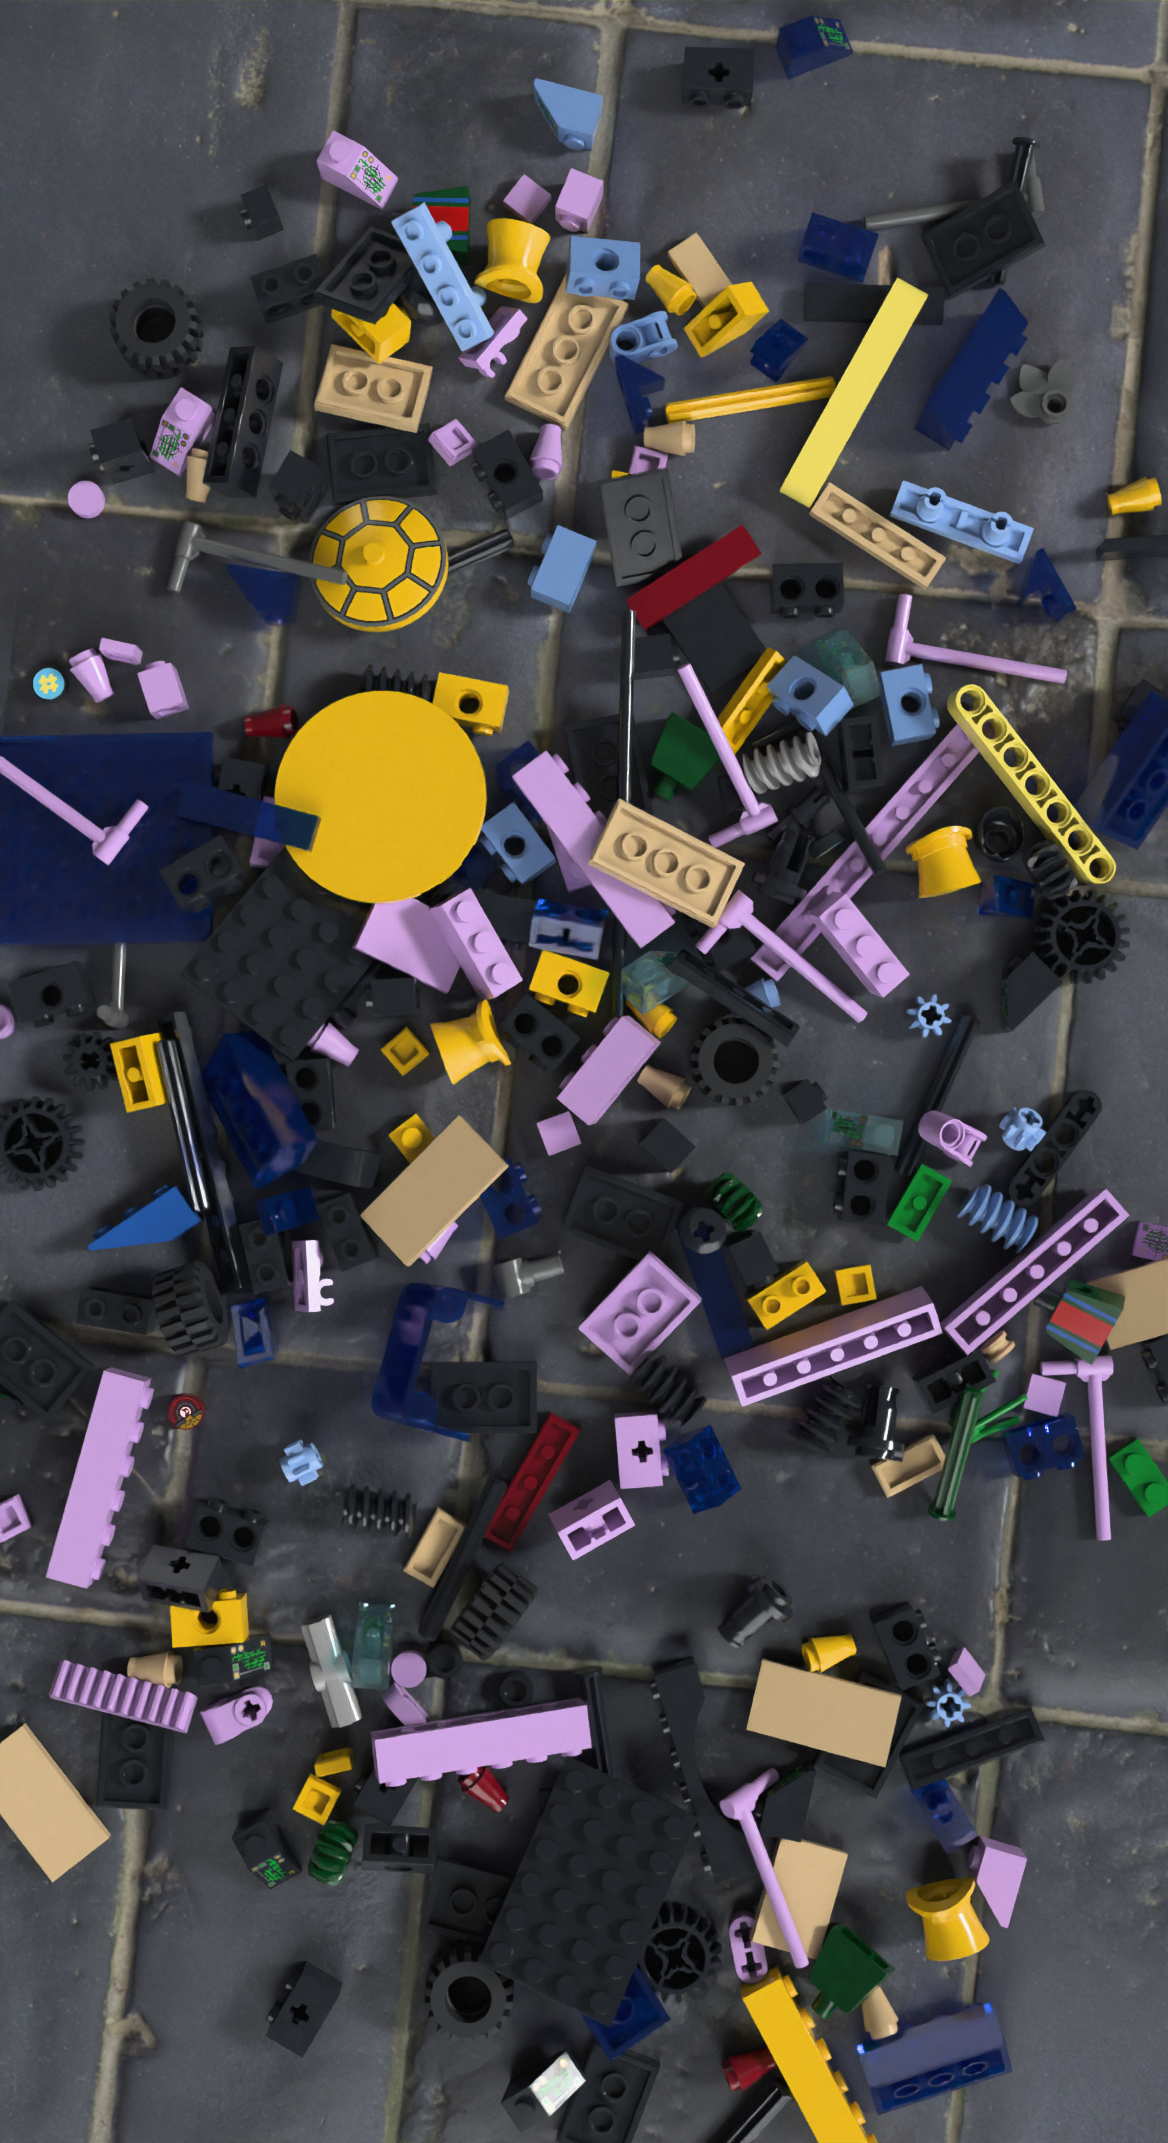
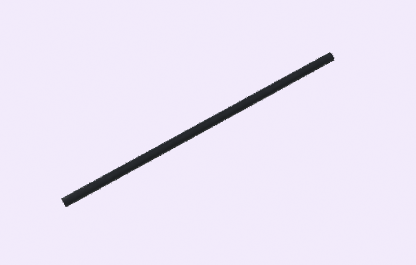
M622 611L617 800L621 799L631 804L636 612ZM614 914L611 1020L615 1017L620 1019L622 1016H625L627 931Z

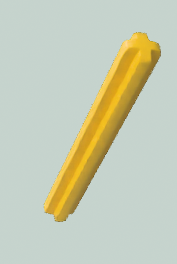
M828 376L670 402L665 405V415L667 422L670 424L684 420H698L831 398L836 385L834 378Z

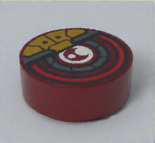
M191 1393L177 1396L172 1400L168 1408L170 1422L182 1430L196 1427L201 1423L205 1415L204 1403L198 1396Z

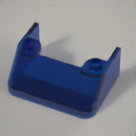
M422 1282L408 1284L400 1294L372 1396L371 1405L375 1415L385 1421L471 1443L473 1437L471 1435L435 1426L438 1416L436 1400L431 1395L414 1389L433 1320L447 1324L455 1323L465 1314L468 1303L506 1312V1302L452 1287Z

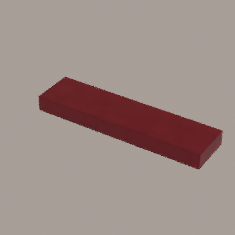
M742 524L627 598L625 603L630 611L636 612L637 622L642 630L646 631L760 557L762 553Z
M550 1411L507 1486L484 1538L508 1552H512L581 1428Z

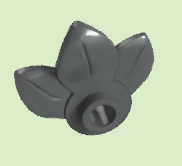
M1060 359L1052 366L1048 374L1036 367L1023 364L1018 378L1021 392L1010 398V403L1014 410L1026 418L1039 417L1047 424L1055 425L1065 421L1072 409L1069 394L1075 385L1074 376L1068 364L1063 359ZM1055 403L1059 411L1053 413L1049 411L1047 405Z

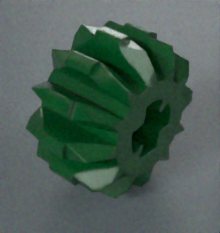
M722 1173L704 1191L707 1203L734 1230L744 1232L749 1226L752 1227L759 1220L758 1217L764 1212L761 1202L754 1196V1193L731 1173Z
M329 1820L323 1826L308 1863V1875L316 1878V1881L325 1885L328 1883L336 1886L343 1880L358 1842V1832L356 1829L349 1827V1824Z

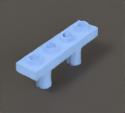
M425 203L396 217L391 223L461 351L489 339L494 334V331L481 309V306L485 304L487 299L486 293L479 286L470 288L446 242L452 237L451 227L444 221L435 223Z
M904 480L901 483L889 516L1017 564L1022 562L1034 530L1032 527L1013 521L1012 517L1006 512L994 514L947 497L940 488L933 487L928 490Z

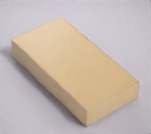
M697 232L668 251V258L683 280L693 285L696 299L703 309L728 285H732Z
M931 1433L904 1447L903 1462L878 1460L870 1464L888 1498L941 1471L945 1455L935 1435Z
M438 1507L403 1571L434 1588L452 1556L467 1523Z

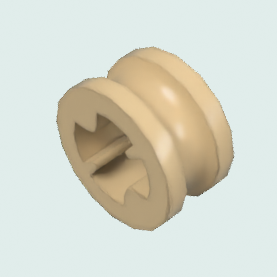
M1004 1330L996 1333L980 1348L982 1354L987 1353L989 1355L988 1361L990 1364L1001 1360L1015 1347V1343L1012 1340H1006L1007 1334Z

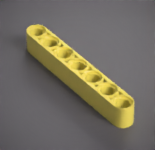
M900 278L896 279L779 492L811 508L920 312L928 294Z
M972 684L952 692L947 701V709L950 715L1045 838L1054 841L1059 846L1070 863L1076 878L1087 885L1110 881L1116 871L1114 859L985 691L979 686ZM962 694H967L972 698L973 709L971 711H966L962 708L960 704ZM985 721L990 722L995 729L992 739L986 738L982 733V725ZM1006 749L1013 751L1016 756V763L1013 767L1008 766L1004 761L1003 755ZM1028 777H1032L1037 783V791L1034 795L1028 793L1025 788V782ZM1050 804L1054 805L1058 810L1059 816L1055 823L1051 822L1047 817L1046 811ZM1071 832L1076 833L1080 840L1079 847L1076 850H1073L1068 844V837ZM1093 859L1099 862L1101 867L1097 878L1092 876L1089 871V866Z

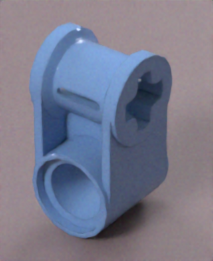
M665 311L654 312L641 319L616 327L612 332L609 345V357L612 362L620 367H629L652 358L663 357L676 350L678 344L676 339H672L666 323L668 320L667 313ZM628 341L634 348L630 351H624L618 348L617 343Z

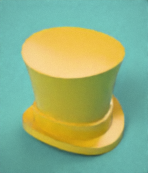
M507 218L490 220L486 225L488 265L485 267V271L475 277L474 284L523 302H540L543 296V285L537 276V270L550 241L549 234L537 226L519 220Z
M962 826L945 827L919 838L905 847L906 854L911 853L913 861H917L919 898L951 893L982 882L966 849L968 848L966 840L973 838L972 831L969 828Z
M487 999L478 1003L476 1012L472 1013L470 1017L448 1022L430 1023L452 1084L455 1085L469 1073L488 1062L493 1063L499 1060L504 1066L511 1065L507 1052L499 1039Z
M972 1876L934 1882L913 1887L906 1891L905 1898L908 1906L922 1917L925 1935V1956L927 1959L932 1961L960 1959L981 1951L989 1944V1935L980 1923L970 1903V1896L975 1888Z

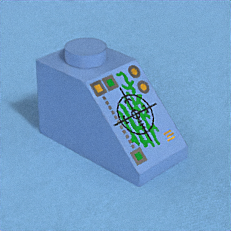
M535 78L533 84L534 101L558 142L564 143L566 147L572 150L580 151L584 148L592 151L602 115L603 95Z

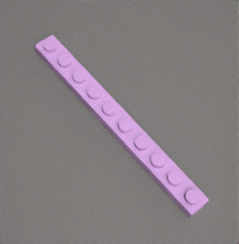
M987 721L982 725L983 735L991 739L995 734L993 725ZM958 724L865 828L882 861L886 859L979 753ZM856 841L849 846L805 896L804 900L798 904L774 932L775 935L799 955L821 933L807 913L833 891L845 893L850 899L872 875L873 872ZM765 944L750 959L771 979L773 978L775 982L791 967Z

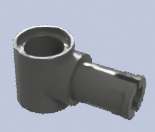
M559 1254L529 1262L527 1259L522 1260L519 1257L491 1266L500 1300L528 1293L531 1291L530 1287L535 1286L534 1282L564 1274Z

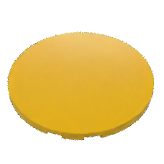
M370 691L355 694L338 700L319 711L298 731L288 746L281 761L275 785V813L278 828L287 850L298 866L311 879L334 894L350 900L373 904L394 903L412 899L448 879L462 865L472 846L475 845L482 829L487 802L486 781L481 760L469 737L459 724L436 705L422 698L394 691Z

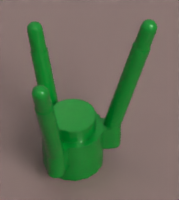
M996 1369L992 1371L994 1378L999 1374V1371ZM987 1387L981 1389L982 1393L987 1389ZM1022 1394L980 1419L978 1417L971 1441L972 1444L985 1436L1019 1423L1020 1418L1015 1416L986 1428L984 1426L1028 1399L1027 1395ZM958 1407L951 1411L955 1418ZM955 1418L948 1422L952 1429Z

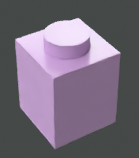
M571 168L555 205L556 221L569 231L578 232L580 230L588 233L603 197V181Z
M165 661L153 662L145 666V671L137 673L149 712L156 720L189 709L177 669L171 662L167 664Z

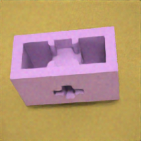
M656 1410L614 1414L620 1489L663 1486L662 1476H669L667 1454L660 1455L659 1441L666 1440L664 1419L657 1418ZM638 1441H645L646 1447H652V1450L646 1451V1457L639 1458L638 1452L632 1451V1449L638 1448Z
M610 1480L548 1514L572 1560L579 1558L635 1526Z

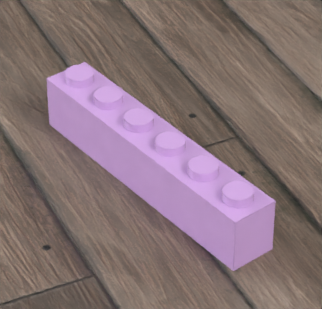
M545 751L514 774L512 779L637 946L642 948L675 923L671 916L676 912L667 904L587 864L607 819L600 811L595 814L586 804L590 797L578 782L572 785L564 775L569 769L556 753L551 757Z
M1096 1188L940 1322L941 1329L961 1352L969 1355L1130 1215L1106 1188Z
M920 1286L724 1358V1361L743 1407L926 1340L943 1332L934 1304L924 1288Z
M113 1367L103 1371L46 1578L86 1589L95 1580L101 1579L106 1560L101 1558L105 1545L109 1546L115 1532V1525L111 1524L114 1511L119 1512L125 1496V1491L120 1490L123 1478L130 1476L135 1458L130 1456L133 1442L138 1443L140 1441L144 1428V1423L139 1422L143 1408H149L154 1392L153 1388H149L151 1378Z
M580 1697L371 1731L375 1775L379 1784L385 1783V1786L388 1787L404 1785L407 1783L406 1779L421 1777V1780L424 1781L436 1780L442 1777V1773L456 1771L460 1775L471 1774L477 1771V1767L491 1765L495 1769L507 1768L513 1765L512 1761L526 1759L529 1763L542 1762L547 1760V1755L561 1753V1756L572 1757L580 1755L582 1749L592 1748L587 1705Z

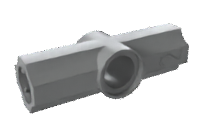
M331 1614L315 1617L302 1623V1633L311 1658L310 1671L316 1690L318 1692L321 1691L332 1728H341L360 1720L362 1714L352 1685L353 1673L346 1651L341 1649Z

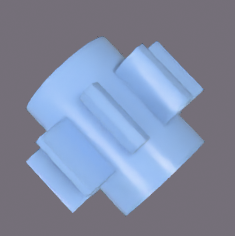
M935 994L929 998L928 1003H925L923 998L917 997L915 1000L919 1007L906 1011L907 1014L913 1016L914 1020L908 1026L909 1029L915 1027L922 1029L921 1038H925L931 1029L937 1036L941 1035L942 1030L939 1026L942 1023H951V1019L945 1017L944 1013L949 1004L941 1006L937 1004V995ZM931 1008V1014L936 1016V1021L929 1022L927 1025L926 1018L921 1016V1012Z
M1015 1107L1012 1108L1010 1113L1006 1114L999 1124V1127L1005 1130L1002 1135L1005 1144L1018 1151L1025 1148L1032 1151L1046 1134L1043 1129H1040L1043 1123L1042 1118L1036 1111L1030 1108H1021L1019 1111Z
M300 1439L284 1448L286 1456L279 1460L289 1482L298 1479L301 1486L319 1477L316 1470L323 1467V1462L313 1443L304 1446Z
M949 1679L945 1680L943 1686L937 1687L931 1684V1688L934 1691L932 1697L924 1698L926 1705L935 1707L929 1714L931 1719L934 1721L941 1716L946 1727H949L950 1722L956 1719L964 1722L962 1716L963 1709L971 1708V1705L967 1700L960 1699L965 1694L961 1686L954 1690ZM947 1697H951L954 1703H949L948 1709H944L940 1703H946Z

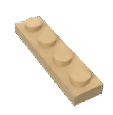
M830 482L810 511V516L924 590L927 589L946 560V557Z

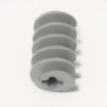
M811 732L806 733L805 744L801 742L798 736H794L793 748H789L786 741L782 740L780 741V752H776L773 745L769 744L767 745V756L765 757L758 748L754 749V760L752 761L746 753L743 754L745 776L753 790L758 794L765 793L767 787L771 790L778 789L780 782L785 786L791 785L793 778L798 782L804 781L806 774L812 778L817 777L820 771L821 756L817 742Z

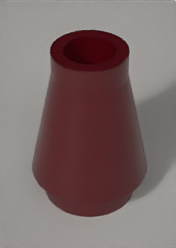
M285 704L252 716H245L244 719L245 731L248 737L259 736L289 739L291 735L297 734L299 730L295 708L293 706L286 707Z
M488 1766L477 1767L476 1772L459 1775L457 1782L461 1785V1791L489 1807L494 1813L500 1812L507 1805L510 1797L504 1792Z
M768 2046L759 2050L727 2056L728 2060L720 2063L731 2092L740 2089L742 2092L768 2071L776 2068Z

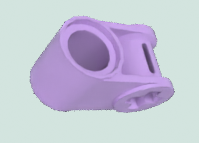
M935 1110L924 1114L919 1123V1133L924 1140L942 1150L948 1157L969 1168L973 1165L971 1159L978 1146L988 1138L982 1132L960 1120Z
M253 1686L231 1697L220 1699L208 1705L200 1713L214 1744L218 1745L260 1724L271 1710L273 1699L266 1688ZM251 1702L252 1705L258 1703L260 1709L257 1710L255 1707L250 1709L248 1703Z

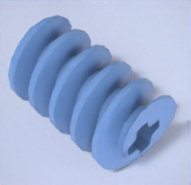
M984 1184L979 1188L976 1185L964 1199L956 1217L961 1218L967 1212L970 1213L969 1226L974 1225L980 1220L982 1222L981 1234L992 1228L994 1232L991 1241L996 1242L1002 1236L1005 1237L1003 1249L1007 1250L1015 1244L1017 1245L1015 1253L1017 1255L1036 1231L1038 1218L1033 1215L1025 1219L1026 1210L1024 1208H1018L1014 1211L1015 1203L1012 1200L1002 1203V1193L998 1191L990 1196V1185Z

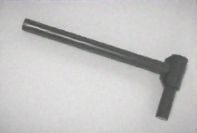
M1033 154L1024 197L1035 219L1045 214L1041 181L1037 177ZM981 199L864 216V230L868 231L947 219Z
M183 521L174 552L176 558L166 589L180 594L189 561L198 557L200 552L340 585H345L348 574L347 571L206 539L201 526Z
M122 847L117 854L109 1006L101 1005L97 1009L98 1017L103 1019L107 1025L117 1030L125 1029L129 1024V1016L123 1010L132 849L130 847Z

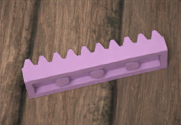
M60 1660L49 1692V1696L52 1699L186 1734L198 1699L196 1695L187 1691L181 1692L175 1688L169 1689L163 1685H154L148 1681L142 1682L136 1678H127L121 1674L115 1675L105 1670L100 1671L94 1667L88 1668L78 1663L73 1664L67 1660Z

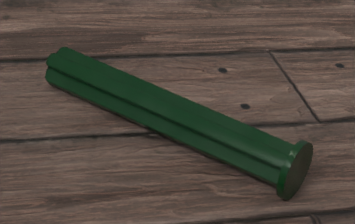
M967 1387L962 1391L933 1504H930L928 1507V1513L933 1518L941 1521H953L956 1517L954 1506L983 1400L982 1391L974 1387Z

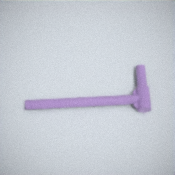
M908 594L898 595L894 625L890 628L885 664L901 667L910 660V657L1056 683H1065L1067 670L913 643L914 638L909 633V630H907L912 596Z
M687 663L680 666L677 670L745 808L741 813L739 822L708 836L712 847L717 848L742 835H751L778 822V819L771 804L757 802L691 664Z
M0 756V773L93 840V854L107 865L112 862L130 838L128 834L149 808L137 799L117 826L105 827L101 830Z
M740 890L726 904L716 927H710L695 944L706 955L728 928H740L743 925L855 1021L860 1023L867 1015V1011L751 914L753 912V901Z
M1111 1355L1097 1356L1092 1365L1080 1357H1075L1074 1360L1040 1362L1041 1376L1075 1374L1081 1380L1087 1382L1097 1540H1111L1102 1381H1106L1113 1374Z
M770 1768L751 1783H745L720 1802V1808L728 1818L740 1821L795 1967L803 1968L809 1964V1961L751 1812L755 1808L758 1795L779 1781L778 1772Z

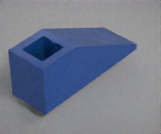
M167 1184L151 1195L154 1201L144 1208L138 1204L122 1215L125 1221L114 1228L111 1224H108L94 1233L92 1236L95 1241L87 1247L91 1251L173 1241L205 1219L200 1212H193L189 1196L181 1185L171 1188Z

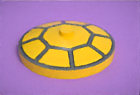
M390 496L363 498L339 509L320 528L309 555V563L347 571L348 577L345 585L310 577L312 588L324 609L334 619L350 628L365 632L396 630L419 619L434 605L440 596L448 575L447 547L435 521L417 505L407 500Z

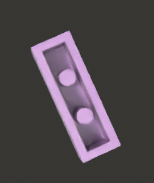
M471 888L456 892L428 909L480 1001L495 998L523 981Z
M831 892L807 913L809 918L871 994L884 998L910 975L845 893Z
M622 1016L620 1019L617 1017L613 1018L603 1030V1034L606 1036L598 1047L593 1044L581 1058V1061L584 1063L576 1074L573 1071L570 1072L559 1086L563 1091L557 1099L587 1125L598 1122L661 1043L630 1016Z

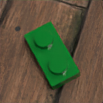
M919 1164L885 1224L913 1241L918 1242L952 1181L929 1167Z
M1134 1437L1106 1456L1146 1516L1150 1517L1168 1505V1482L1138 1438Z

